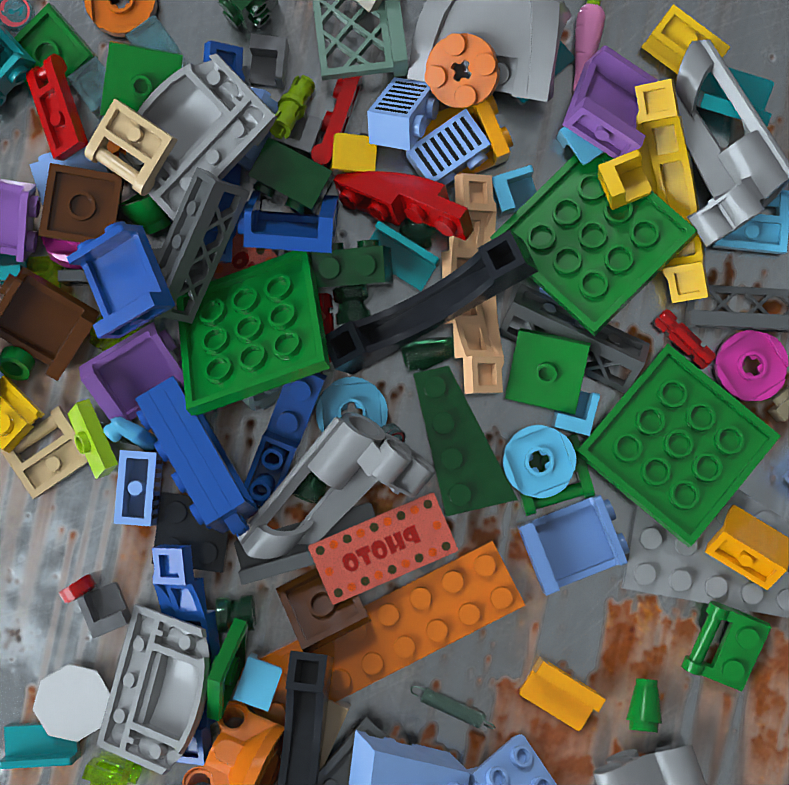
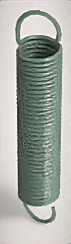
M419 686L410 688L411 693L416 697L418 695L412 692V688L417 687L424 690L420 702L425 705L432 706L478 729L481 727L483 719L484 722L493 727L486 724L484 726L490 729L496 728L495 725L485 720L486 714L484 713L482 714L471 707L469 708L458 701L456 702L430 688H426V690Z

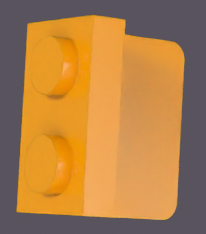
M493 95L483 103L466 107L491 145L489 152L486 154L488 159L473 170L466 167L456 175L461 173L477 174L506 162L510 155L509 148L513 147V142L505 126L500 128L495 115L499 114V110ZM449 107L439 111L436 119L432 120L427 126L423 137L465 108Z

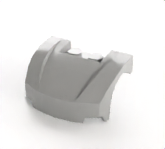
M427 0L414 31L407 79L425 82L426 62L433 47L452 33H469L483 38L495 50L498 69H500V78L495 91L511 93L514 97L548 102L553 98L557 53L564 27L571 18L570 10L566 7L563 0ZM466 60L463 64H456L454 70L457 72L455 77L458 81L462 77L469 79L471 76V72L468 70L470 63Z

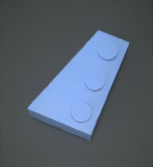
M355 730L349 785H469L470 772L450 752L418 744H412V746L402 744L392 738L384 737V739L369 736L366 732Z

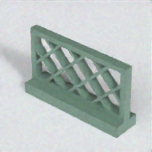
M312 0L322 81L394 72V77L408 76V58L400 0H383L378 10L370 12L380 19L379 25L372 33H369L357 24L367 12L363 7L350 19L337 10L345 0H335L332 5L325 0ZM321 7L326 10L323 15L321 14ZM332 15L346 25L336 38L323 30V26ZM351 30H354L366 39L356 52L341 43ZM380 33H382L383 42L377 38ZM325 40L330 43L327 48L325 47ZM373 44L384 52L385 61L369 63L361 56ZM336 48L350 57L343 67L328 68L327 58Z

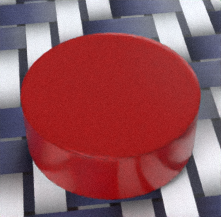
M88 574L61 590L59 595L65 604H69L94 589L96 582L91 574Z

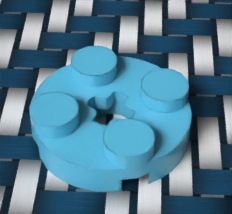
M345 377L334 381L324 390L317 402L316 420L321 432L327 428L335 417L340 418L342 416V411L348 409V403H355L357 409H362L363 416L377 423L382 429H384L387 423L388 408L384 396L375 385L363 378Z
M533 425L516 432L506 444L502 459L503 471L510 485L523 495L547 498L560 493L568 485L575 471L576 453L570 440L561 432L548 426ZM538 451L541 456L547 455L549 457V462L544 464L545 470L543 472H539L537 467L531 468L529 465V461L533 459L532 453Z

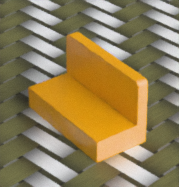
M732 505L728 509L723 526L707 543L705 553L768 590L788 570L789 537L738 506Z
M540 656L519 689L520 696L577 731L582 729L593 709L599 712L606 701L602 694Z

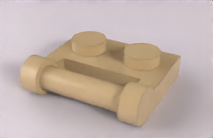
M114 99L87 144L84 156L94 163L100 162L131 183L134 191L145 196L153 188L155 177L178 139L123 102ZM109 140L144 163L140 172L107 150Z
M60 405L50 411L51 415L34 426L10 453L0 448L32 499H37L88 464L85 454H81L76 447L74 440L76 433L66 411ZM58 427L64 434L26 461L22 459L21 452Z

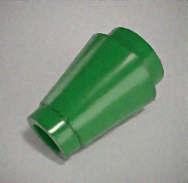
M636 678V685L634 686L626 720H629V730L658 733L659 724H662L659 690L657 688L658 680Z

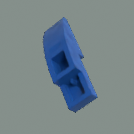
M316 373L283 385L268 427L261 438L244 483L256 505L262 507L289 474L316 409V403L327 378L326 375Z

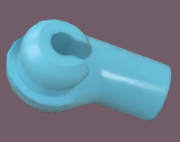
M121 416L110 419L111 423L104 427L105 435L112 442H118L124 436L144 451L148 452L155 448L154 443L157 441V438L152 433Z

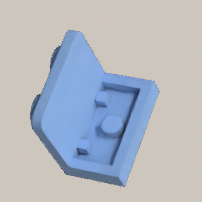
M522 734L513 736L480 766L467 769L470 772L469 785H557Z

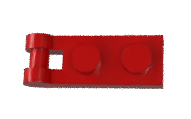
M52 54L43 61V66H35L28 71L26 79L53 159L65 161L87 146L88 140L65 76L67 71L66 63L59 55Z
M362 76L340 78L336 82L333 98L337 99L333 112L327 110L321 127V131L325 132L323 141L315 145L311 150L312 160L326 168L332 163L334 135L336 133H345L362 85Z

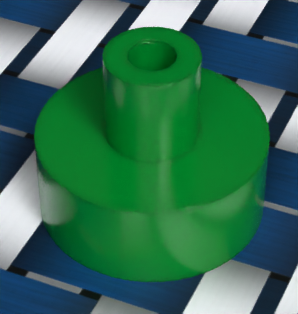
M4 347L0 352V372L6 377L17 381H24L29 378L35 367L34 358L27 351L19 347Z

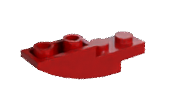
M385 171L337 174L333 179L339 194L338 198L343 205L352 210L357 208L364 211L377 221H387L399 226L407 216L417 224H427L436 228L445 236H455L465 241L474 231L468 208L449 200L445 184L411 174Z

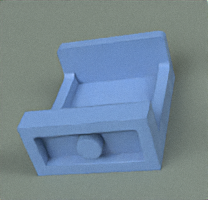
M596 494L593 497L583 499L517 525L541 589L546 596L560 591V587L616 565L622 566L628 563L625 555L630 553L623 534H616L612 521L616 519V515L609 499L603 501L601 495Z

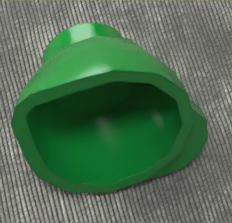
M137 193L123 201L120 205V212L133 224L143 226L146 235L158 232L172 223L169 216L149 194L142 196Z

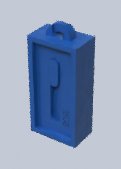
M171 376L135 398L141 409L136 414L147 431L151 429L157 437L158 441L154 443V446L164 462L169 461L176 472L171 474L176 486L182 493L186 492L192 499L193 504L189 508L196 521L200 525L205 524L209 530L212 528L221 534L230 530L237 537L250 530L246 520L254 516L259 509L204 413L196 416L191 415L186 410L183 384L177 378Z

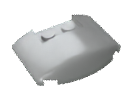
M218 54L210 55L211 61L199 63L195 66L190 63L173 73L151 93L138 110L139 114L178 139L155 177L153 188L148 193L173 221L197 167L211 172L222 180L254 145L259 146L277 119L272 110ZM127 151L126 155L119 152L118 158L140 172L144 165L143 162Z
M134 605L96 746L161 775L167 774L171 770V766L181 758L194 737L206 705L207 678L211 667L206 629L145 606Z

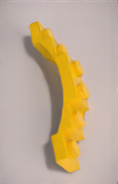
M667 79L635 86L639 109L636 116V129L646 135L642 147L639 148L642 155L641 166L652 191L690 223L687 216L697 212L699 205L691 157L687 151L682 116L679 115L674 80ZM698 234L662 269V273L669 283L672 303L710 296L704 264L706 259L704 246Z

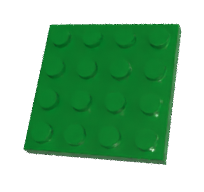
M605 152L587 165H582L574 154L490 237L493 240L511 230L522 238L538 269V272L529 277L594 337L697 235V230L653 191L646 197L612 210L598 180V165L614 159Z
M291 251L211 281L192 324L178 321L186 410L191 415L197 416L330 369L311 252ZM188 292L177 298V310L184 311L190 298Z
M667 343L576 451V454L689 548L700 537L781 435Z

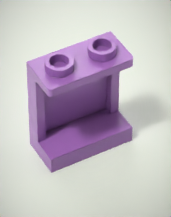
M603 46L584 64L562 125L612 158H617L642 147L646 135L636 129V116L639 109L635 86L657 82L658 80L608 46Z
M0 179V253L15 255L17 262H25L31 253H35L37 248L38 232L33 231V219L39 216L41 198L40 196H35L36 184Z
M154 322L79 366L81 381L109 420L121 416L132 422V419L137 417L136 412L141 410L135 398L171 376L177 378L184 386L182 359L179 360L173 351L177 346L166 329L160 332Z

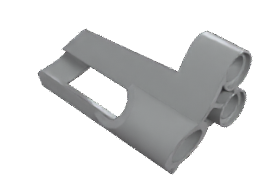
M710 39L691 42L681 62L676 81V97L679 115L682 116L687 150L713 197L707 201L708 204L705 207L687 216L706 247L729 235L763 212L789 183L788 159ZM710 72H712L739 114L744 128V137L725 150H722L696 110L700 88Z
M344 413L340 418L335 417L248 522L250 530L237 538L246 554L250 557L270 559L283 556L290 552L297 544H313L318 542L378 480L389 486L393 493L398 495L401 492L414 498L436 473L435 469L400 439L385 433L371 419L357 413ZM310 471L330 486V489L295 530L277 531L267 525Z
M692 744L639 756L636 749L624 750L608 757L606 765L593 771L597 785H707Z

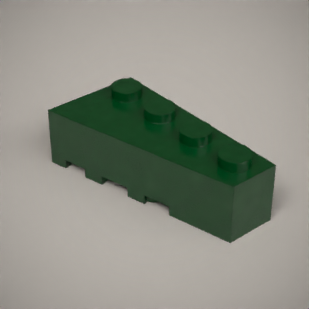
M449 365L414 373L413 380L445 516L518 500Z

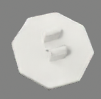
M68 663L41 679L33 711L48 736L78 742L101 728L110 691L97 670Z

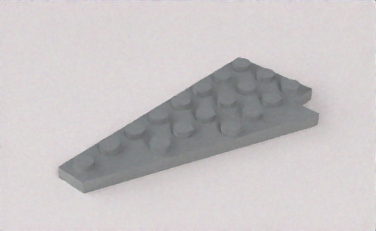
M738 489L695 543L688 548L635 504L628 544L630 553L626 555L628 563L624 567L621 588L707 604L710 601H716L735 609L789 618V566L788 570L766 590L705 553L707 543L723 526L728 509L732 505L738 506L789 537V521Z

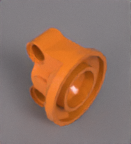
M229 701L222 719L217 721L220 734L213 743L204 766L193 767L188 770L183 777L182 785H195L199 782H205L209 785H274L280 770L284 726L250 712L247 706L240 701ZM233 717H239L244 720L237 728H230L225 725Z

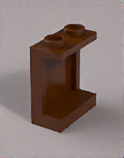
M23 266L16 277L9 274L0 288V293L4 295L0 302V338L27 351L31 356L47 364L49 367L45 374L58 381L93 327L100 312Z

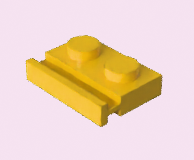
M673 4L641 48L678 75L683 57L692 41L710 39L722 58L730 49V46Z
M3 375L0 379V448L10 453L34 427L32 424L38 417L42 418L45 414L8 377Z

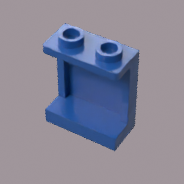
M253 191L249 201H246L237 222L238 234H244L243 247L332 253L337 232L339 198L335 195H324L319 215L304 214L302 216L297 213L262 211L260 209V192Z
M124 221L107 226L104 229L105 233L103 235L80 243L77 246L78 250L67 256L70 265H80L83 268L103 319L93 324L98 338H121L176 306L143 226L126 224Z

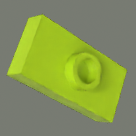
M90 399L77 402L67 414L76 433L74 435L75 444L81 454H85L95 479H99L109 475L116 468L118 462Z

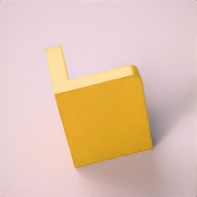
M336 133L333 139L332 163L328 166V169L333 171V175L375 171L377 145L369 144V136Z
M639 149L598 165V180L612 210L646 197L652 192V188L641 166L642 155Z

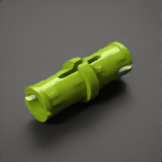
M299 75L296 76L288 93L281 96L277 105L278 110L275 114L277 119L269 130L272 135L279 139H283V137L286 139L290 136L296 121L304 116L307 109L306 103L315 90V83L312 79L305 75H301V79Z

